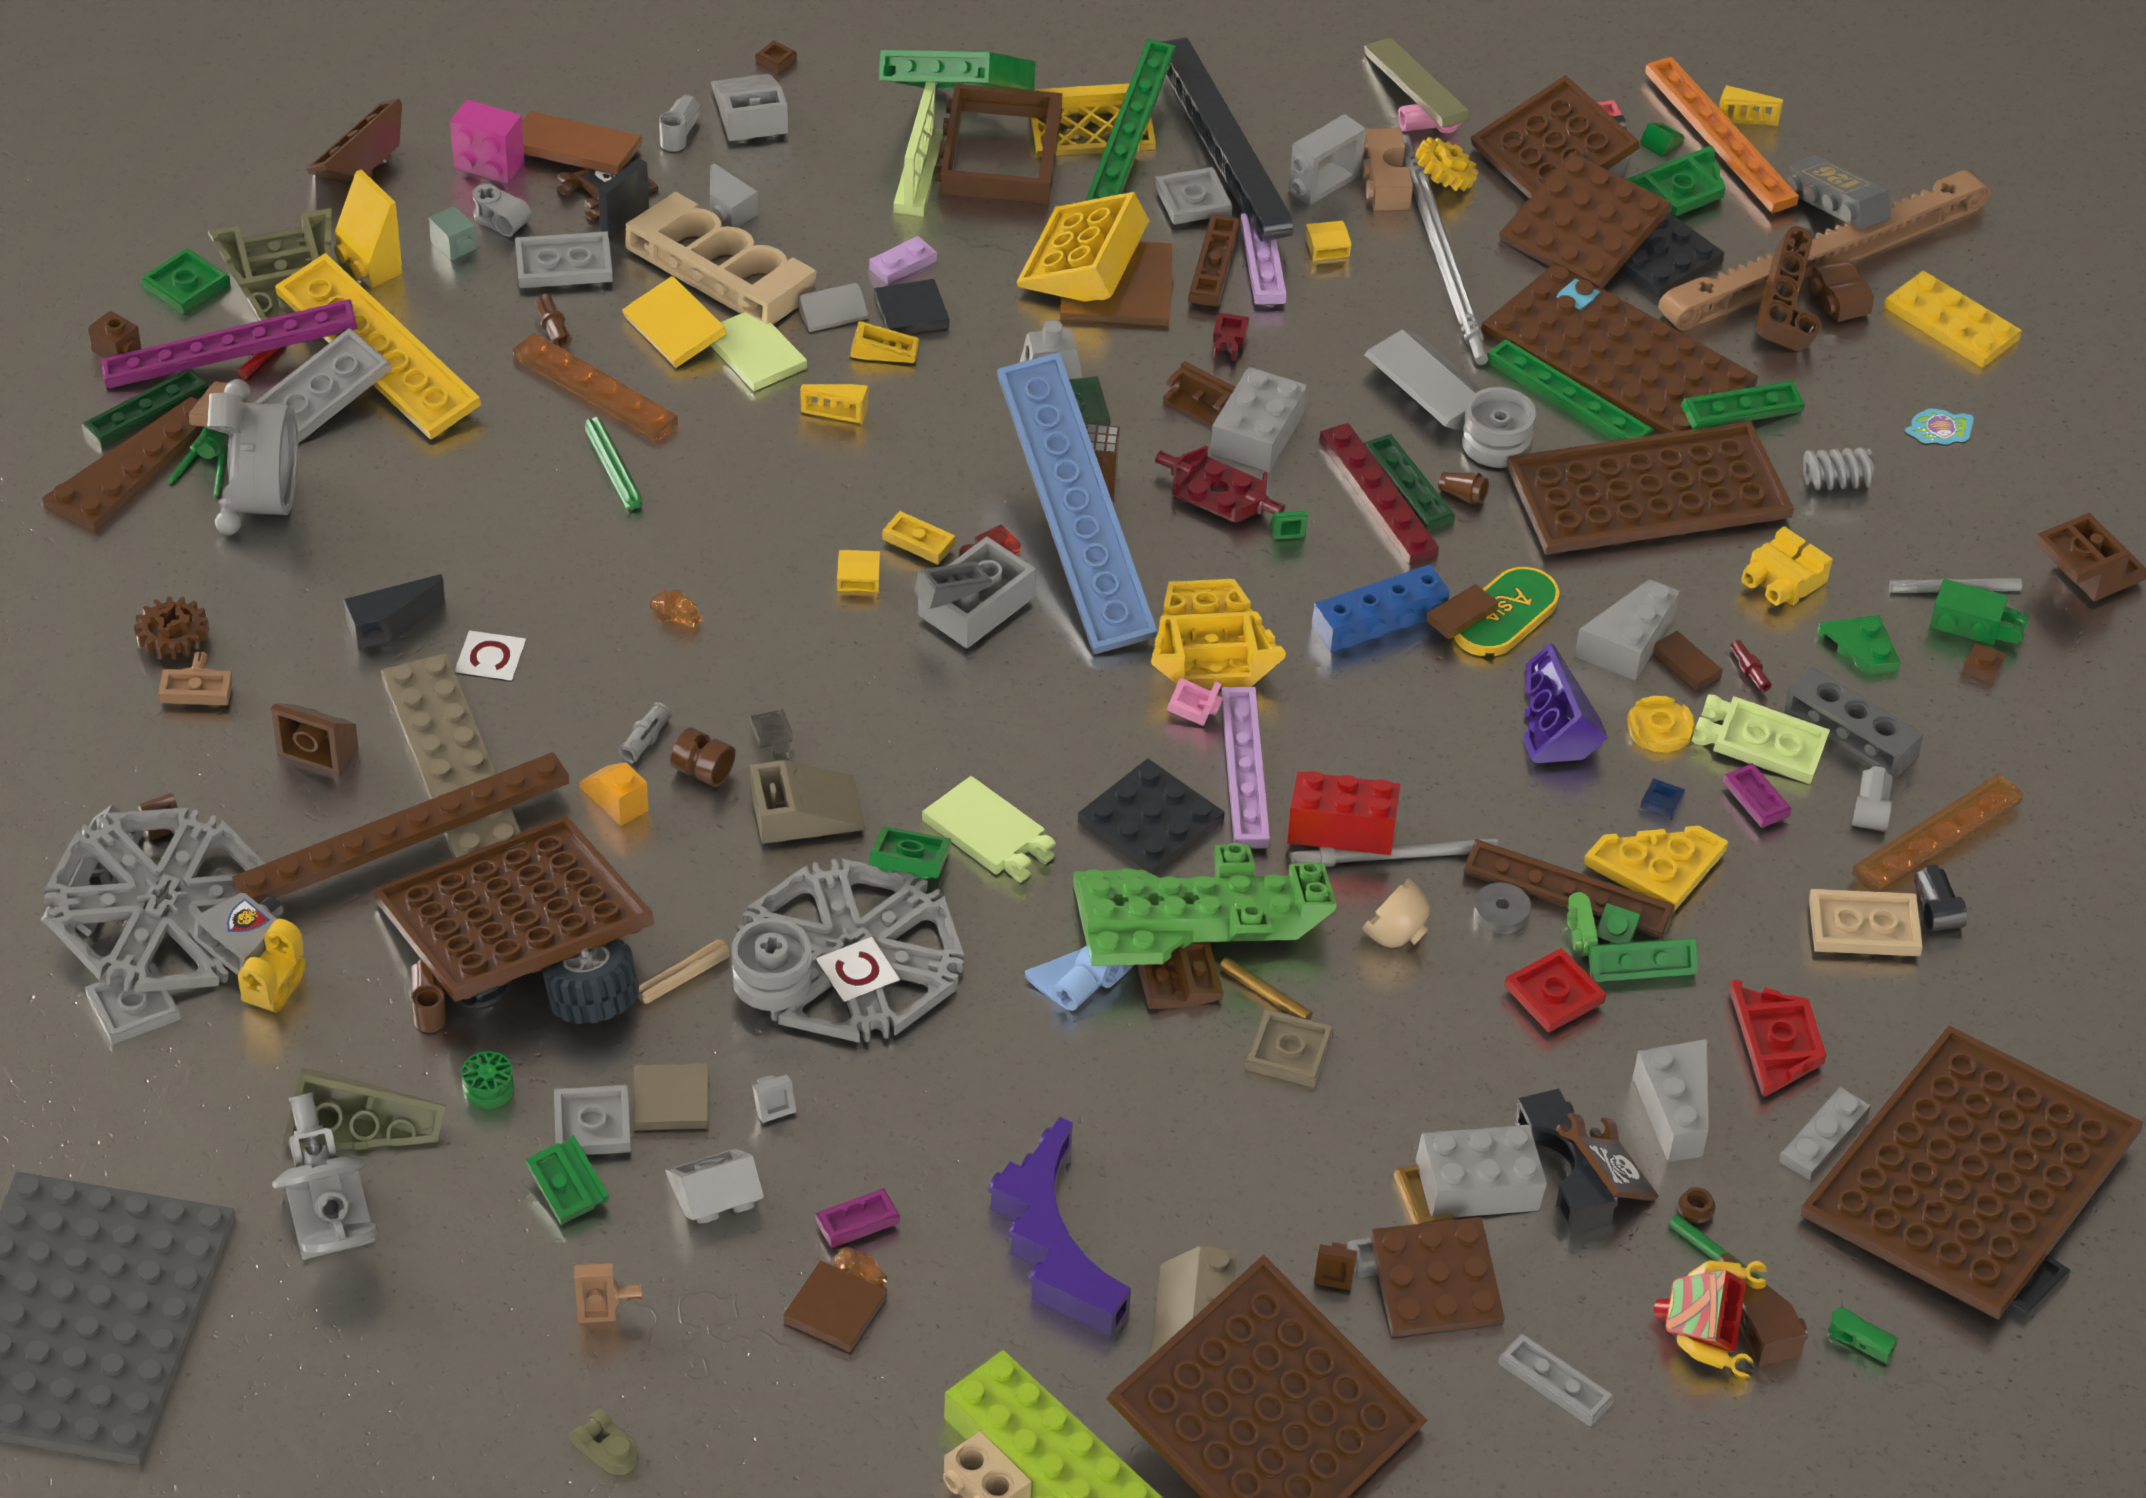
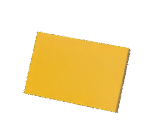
M673 276L622 309L624 317L675 368L727 334L725 326Z

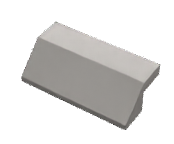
M1402 329L1367 350L1365 356L1445 427L1463 431L1466 405L1470 397L1482 389L1422 336Z

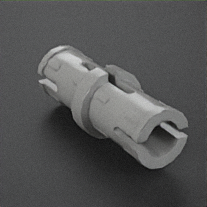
M656 702L642 720L636 721L632 727L631 735L618 749V753L623 760L635 763L646 747L655 743L659 737L658 732L672 717L671 710L665 704Z

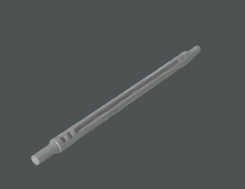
M1403 135L1405 146L1403 165L1404 167H1409L1413 185L1412 190L1465 342L1471 346L1476 363L1483 365L1487 363L1488 357L1482 342L1484 336L1428 178L1423 172L1424 167L1417 164L1419 160L1415 158L1416 152L1410 137Z

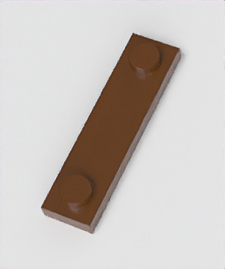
M1211 214L1190 287L1188 302L1219 307L1239 236L1241 219Z

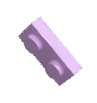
M916 236L869 259V270L888 286L936 262L937 252L922 238Z

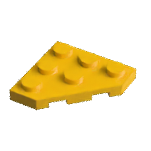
M1699 825L1685 827L1683 832L1666 833L1665 829L1637 831V836L1618 838L1617 833L1605 834L1585 855L1583 865L1634 892L1674 904L1676 910L1727 851L1729 841Z

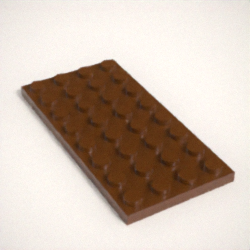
M1555 263L1482 322L1481 325L1484 335L1498 343L1507 339L1651 427L1657 434L1692 430L1681 406L1684 398L1755 387L1757 384L1758 375ZM1575 278L1580 280L1575 284V291L1577 293L1589 295L1593 292L1594 288L1601 292L1581 311L1575 308L1576 301L1573 297L1562 295L1556 298L1558 293Z
M1751 421L1508 456L1507 468L1545 554L1792 518L1794 507Z

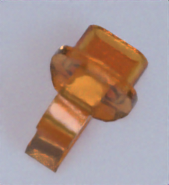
M662 590L650 601V608L657 611L658 616L667 622L676 621L687 627L694 628L702 621L696 604L690 598L684 596L680 590H672L671 592Z

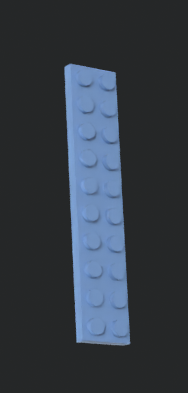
M1060 352L998 368L997 376L1093 655L1156 638L1158 632Z

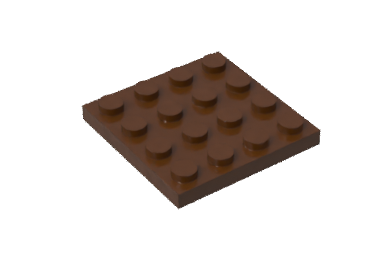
M1567 75L1470 137L1472 146L1529 199L1571 152L1608 170L1640 149L1639 140Z
M1571 152L1499 232L1500 241L1549 267L1555 263L1558 266L1565 267L1576 276L1590 281L1594 286L1603 288L1671 211V202Z

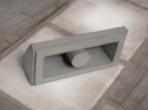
M856 282L799 296V313L809 332L869 319L860 286Z

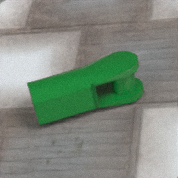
M1838 1308L1832 1312L1828 1329L1833 1338L1852 1345L1885 1364L1889 1361L1897 1347L1898 1337L1869 1322H1865V1320L1848 1309Z

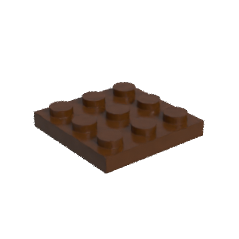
M1482 1217L1371 1230L1370 1239L1391 1338L1503 1325L1505 1316Z

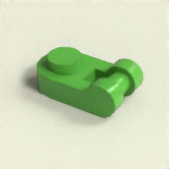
M1576 892L1570 895L1568 900L1567 925L1573 929L1572 943L1574 951L1580 950L1581 956L1587 957L1589 956V946L1598 945L1596 926L1589 897L1582 892Z

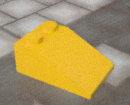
M361 169L355 173L335 229L336 246H334V252L341 263L347 264L352 269L357 279H362L370 288H373L403 274L396 202Z

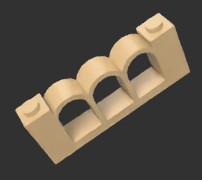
M676 191L626 223V249L740 314L746 312L765 324L769 322L774 324L799 307L800 295L816 291L817 270L794 257L787 261L785 254L772 246H754L752 235L747 231L737 227H721V221L716 214L706 209H700L699 204ZM687 237H700L687 247L678 243ZM733 255V257L719 266L711 262L712 259L718 256ZM752 274H767L753 285L743 280Z

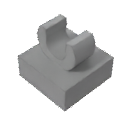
M787 1074L774 1078L773 1075L757 1079L758 1084L752 1085L757 1116L762 1123L797 1112L792 1081Z

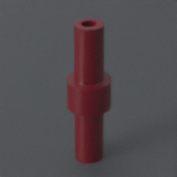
M1741 640L1732 642L1730 649L1739 660V668L1747 678L1753 680L1761 692H1767L1772 684L1762 671L1763 665L1756 655L1749 653Z

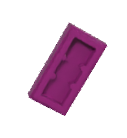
M1753 763L1724 774L1723 783L1761 828L1790 817L1792 808Z
M885 1188L817 1212L816 1222L829 1246L834 1248L899 1224L900 1215Z

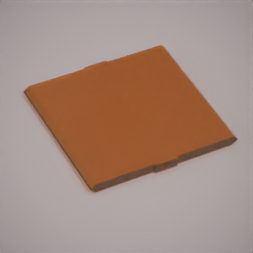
M1139 241L1112 297L1101 301L1097 299L1086 302L1061 297L1060 320L1169 326L1170 293L1172 294V287L1174 286L1172 281L1173 275H1171L1172 243Z

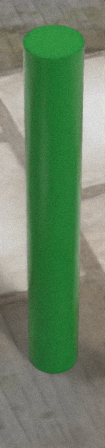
M1678 1214L1674 1215L1669 1221L1668 1226L1714 1261H1719L1721 1254L1728 1253L1731 1255ZM1731 1255L1734 1259H1736V1260H1737L1739 1263H1741L1744 1267H1747L1744 1263H1742V1262H1741L1740 1260H1738L1736 1257H1734L1733 1255ZM1756 1272L1753 1273V1274L1756 1275L1759 1279H1760V1278H1761V1279H1764V1278H1762L1760 1275H1758Z

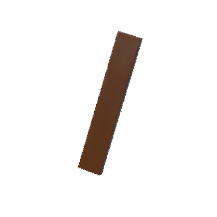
M1475 839L1463 869L1466 875L1490 883L1512 884L1522 889L1529 896L1568 908L1570 895L1582 892L1590 899L1594 918L1601 920L1606 903L1640 914L1641 918L1636 932L1660 940L1664 939L1675 910L1674 904Z

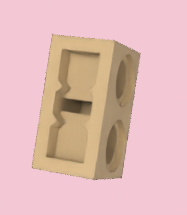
M981 1431L944 1456L943 1479L946 1486L954 1494L959 1493L963 1498H1031L1032 1481ZM998 1493V1494H1002V1495H1000V1496H995V1495H992V1494Z

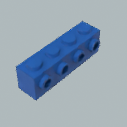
M1431 564L1314 603L1312 628L1328 650L1334 652L1425 621L1429 611L1449 600L1450 589Z

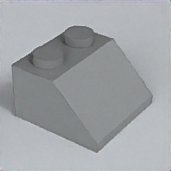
M736 1148L665 1170L684 1216L692 1220L697 1219L698 1223L716 1220L719 1218L718 1212L731 1208L733 1212L749 1210L755 1207L754 1201L764 1198L753 1155Z

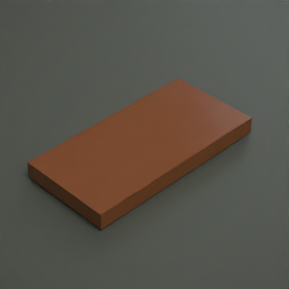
M530 111L522 120L525 155L614 175L622 171L642 145V135Z

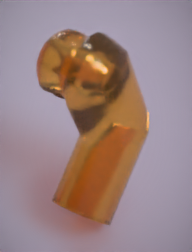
M844 1247L839 1249V1254L832 1259L833 1266L849 1272L851 1267L860 1271L867 1281L880 1287L887 1281L885 1273L873 1257L867 1253L850 1247Z

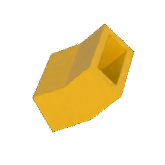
M1343 220L1306 224L1305 242L1309 248L1312 261L1348 258L1350 256L1351 241Z
M839 550L837 591L879 592L880 551Z

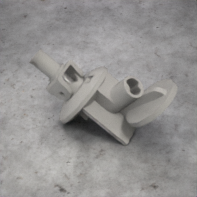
M313 1092L290 1097L289 1101H291L297 1131H294V1135L289 1138V1144L296 1167L289 1168L272 1182L274 1189L286 1191L302 1260L375 1242L374 1237L378 1234L377 1225L370 1221L359 1174L366 1166L365 1160L354 1156H337L331 1129L324 1128V1125H319L313 1101ZM319 1134L323 1135L325 1143L323 1145L318 1144L319 1141H317V1135ZM304 1138V1141H306L304 1143L306 1144L305 1148L307 1149L301 1150L299 1139Z

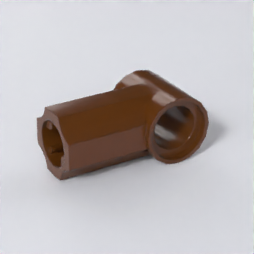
M420 959L418 963L411 966L413 1021L418 1030L432 1033L442 1029L446 1024L444 987L422 959Z

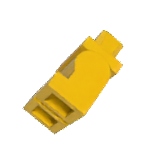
M1783 526L1776 532L1774 540L1770 543H1765L1752 552L1750 564L1744 569L1741 581L1750 589L1756 588L1758 585L1766 588L1765 596L1767 600L1776 606L1783 602L1794 606L1799 602V598L1806 597L1827 583L1833 558L1812 544L1805 547L1806 540Z

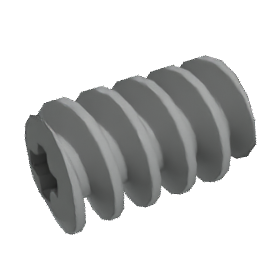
M1858 447L1854 453L1850 448L1843 449L1842 453L1838 449L1830 450L1829 454L1823 449L1817 451L1816 455L1811 450H1807L1804 453V481L1806 485L1812 482L1816 491L1820 490L1822 481H1825L1828 490H1832L1835 480H1838L1841 489H1845L1847 480L1851 481L1854 489L1858 488L1860 479H1863L1866 488H1870L1874 465L1872 452L1869 448L1867 452L1864 448Z

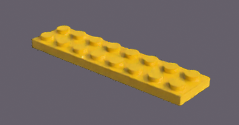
M326 253L275 286L277 295L295 312L351 299L358 329L353 331L390 362L392 370L375 382L373 386L430 440L481 406L480 397ZM342 333L326 336L323 338L328 343H330Z

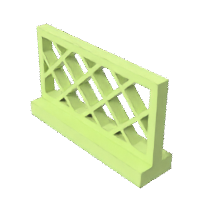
M926 82L905 154L904 169L894 200V213L924 217L937 170L936 166L939 163L940 141H945L943 130L935 129V82Z

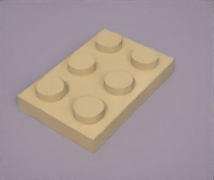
M1811 889L1809 904L1814 951L1903 956L1921 955L1923 945L1916 894Z

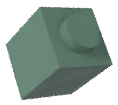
M456 206L429 217L431 242L450 261L477 249L475 225Z

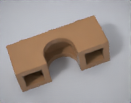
M1401 128L1366 129L1362 174L1363 179H1368L1366 182L1367 199H1372L1374 211L1410 210L1413 185L1409 167H1403L1405 146Z

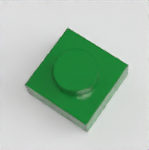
M1606 903L1596 931L1597 939L1611 944L1632 942L1641 915Z

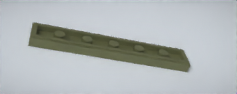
M1391 37L1364 45L1365 55L1442 128L1469 120V110Z

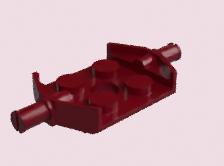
M1208 446L1185 453L1181 457H1174L1162 450L1156 455L1155 463L1171 469V475H1173L1172 495L1232 522H1239L1256 513L1261 514L1263 511L1271 514L1285 511V504L1276 502L1266 495L1267 472H1264L1263 478L1259 479L1208 457ZM1222 490V491H1224V492H1220L1219 494H1216V493H1214V492H1212V491Z

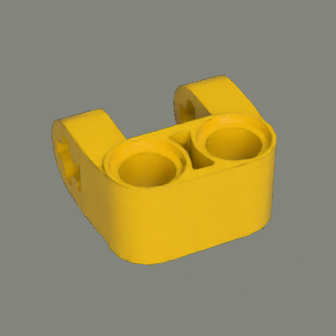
M276 919L265 933L266 949L260 958H249L238 972L241 1000L275 1013L283 1008L301 981L306 967L302 934L297 926L284 919Z

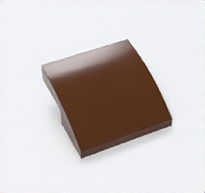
M1192 942L1185 948L1179 946L1172 951L1171 958L1163 964L1137 965L1148 1008L1172 1009L1197 1006L1220 1000L1224 995L1210 942Z

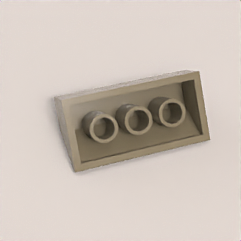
M1198 1246L1160 1264L1150 1356L1235 1281L1238 1249Z

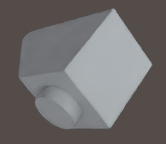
M714 163L710 166V211L719 217L721 225L739 228L758 215V191Z

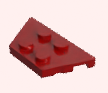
M1731 980L1729 990L1762 1096L1772 1094L1825 1063L1827 1054L1809 999L1795 995H1784L1777 990L1764 987L1762 993L1743 988V981Z

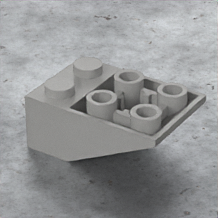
M771 74L711 81L729 141L788 133L787 102L781 85Z

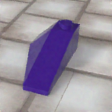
M1550 642L1526 663L1525 693L1530 696L1529 707L1525 709V718L1529 721V730L1524 732V742L1531 759L1535 763L1583 760L1590 753L1599 749L1603 742L1608 739V735L1600 717L1555 645Z

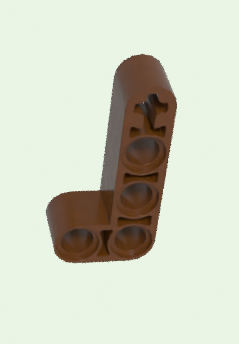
M1799 226L1788 229L1775 249L1755 328L1761 337L1796 351H1804L1819 334L1822 324L1817 315L1796 307L1812 246L1811 234L1808 230Z

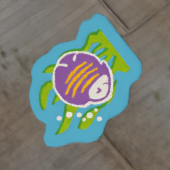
M1926 409L1924 412L1918 413L1913 417L1912 426L1907 427L1905 431L1924 444L1936 442L1948 445L1957 441L1966 442L1969 440L1974 417L1965 413L1953 415L1945 410Z

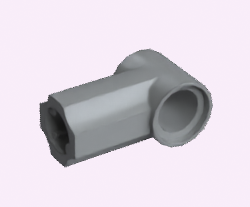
M683 95L681 99L676 100L670 111L660 115L659 140L660 146L664 150L674 152L686 147L687 134L701 114V104L693 96Z
M1873 766L1871 769L1863 771L1860 793L1857 795L1852 826L1882 832L1887 831L1892 802L1889 801L1892 775L1888 774L1885 768Z

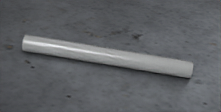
M2021 578L1948 579L1992 592L2022 590ZM1943 579L1891 580L1889 589L1890 593H1939Z

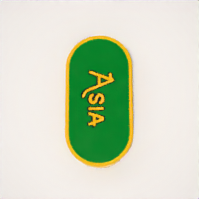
M1515 567L1502 572L1483 588L1485 592L1499 602L1498 610L1454 636V639L1463 650L1474 655L1485 656V653H1494V656L1507 653L1555 611L1559 597L1557 583L1550 575L1536 568Z

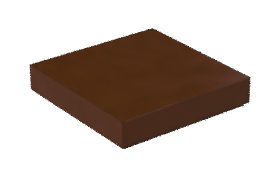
M820 1260L783 1314V1323L851 1353L886 1300L887 1289Z

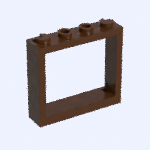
M955 84L953 98H947L946 114H950V118H944L943 136H947L946 141H940L939 159H943V163H937L935 180L941 182V194L1050 204L1062 118L1063 93ZM974 112L1047 119L1039 178L954 171L962 113Z

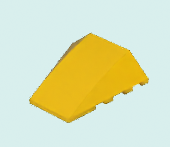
M1235 579L1168 582L1163 614L1159 622V632L1156 636L1151 664L1175 684H1178L1179 679L1182 678L1206 689H1212L1215 681L1222 683L1220 689L1222 687H1251L1286 658L1285 650L1282 646L1276 645L1275 636L1271 630L1264 628L1262 617L1257 611L1251 609L1250 600Z

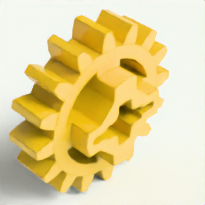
M1428 137L1427 140L1422 141L1416 150L1415 158L1419 160L1417 164L1425 168L1423 172L1430 174L1431 180L1437 184L1442 183L1444 187L1450 185L1455 191L1458 188L1465 191L1467 188L1470 189L1479 173L1474 168L1476 163L1468 160L1470 156L1463 154V149L1456 144L1451 145L1449 141L1444 143L1438 137L1435 140Z

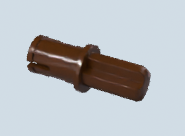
M544 294L543 296H538L535 303L542 317L541 327L548 332L554 348H557V346L558 349L568 347L572 342V337L565 326V316L557 310L551 295Z

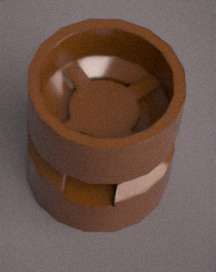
M689 727L680 734L675 742L670 761L673 768L687 775L695 774L698 780L710 786L718 787L731 772L736 754L733 746L718 739L711 740L708 734Z

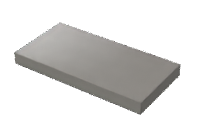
M348 328L254 403L293 405L297 418L298 443H300L391 371L392 367L390 362L352 329Z

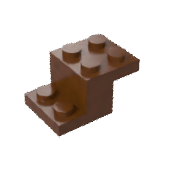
M2090 512L2037 534L2035 544L2093 601L2146 580V568Z

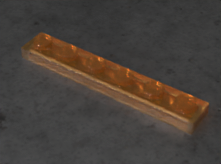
M532 333L513 348V358L655 441L660 440L678 425V415L536 333Z
M1998 773L1855 864L1852 875L1872 892H1883L2020 804L2024 793Z

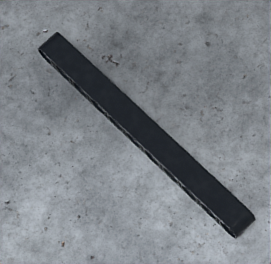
M1184 37L1161 41L1176 46L1166 78L1244 214H1246L1259 240L1264 242L1292 236L1293 222L1289 210L1189 39Z

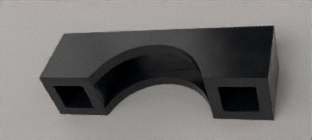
M1558 1088L1518 1098L1515 1123L1517 1126L1530 1125L1536 1149L1557 1156L1568 1167L1571 1174L1560 1182L1556 1207L1571 1234L1611 1224L1614 1208L1617 1207L1618 1200L1617 1197L1612 1195L1574 1140L1565 1138L1558 1133L1557 1125L1559 1123L1566 1124L1569 1130L1571 1129L1572 1121L1567 1115L1569 1113L1575 1114L1571 1102L1565 1101Z

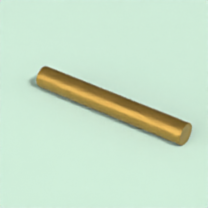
M1226 957L1221 962L1220 970L1291 1016L1307 1020L1311 1019L1313 1012L1230 958Z

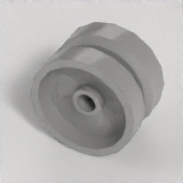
M1506 387L1483 389L1471 396L1466 405L1465 424L1462 433V446L1467 455L1479 464L1489 467L1506 468L1508 456L1530 453L1536 422L1534 404L1521 392Z
M764 918L746 924L736 933L731 945L732 977L734 991L743 1002L753 1008L766 1011L784 1010L798 1004L808 994L812 983L810 938L803 928L789 920Z

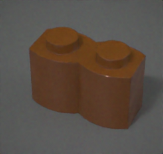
M1845 259L1813 267L1812 277L1809 279L1810 291L1823 303L1824 311L1830 314L1835 321L1839 322L1872 313L1874 301L1872 290L1860 278L1855 266L1849 260Z

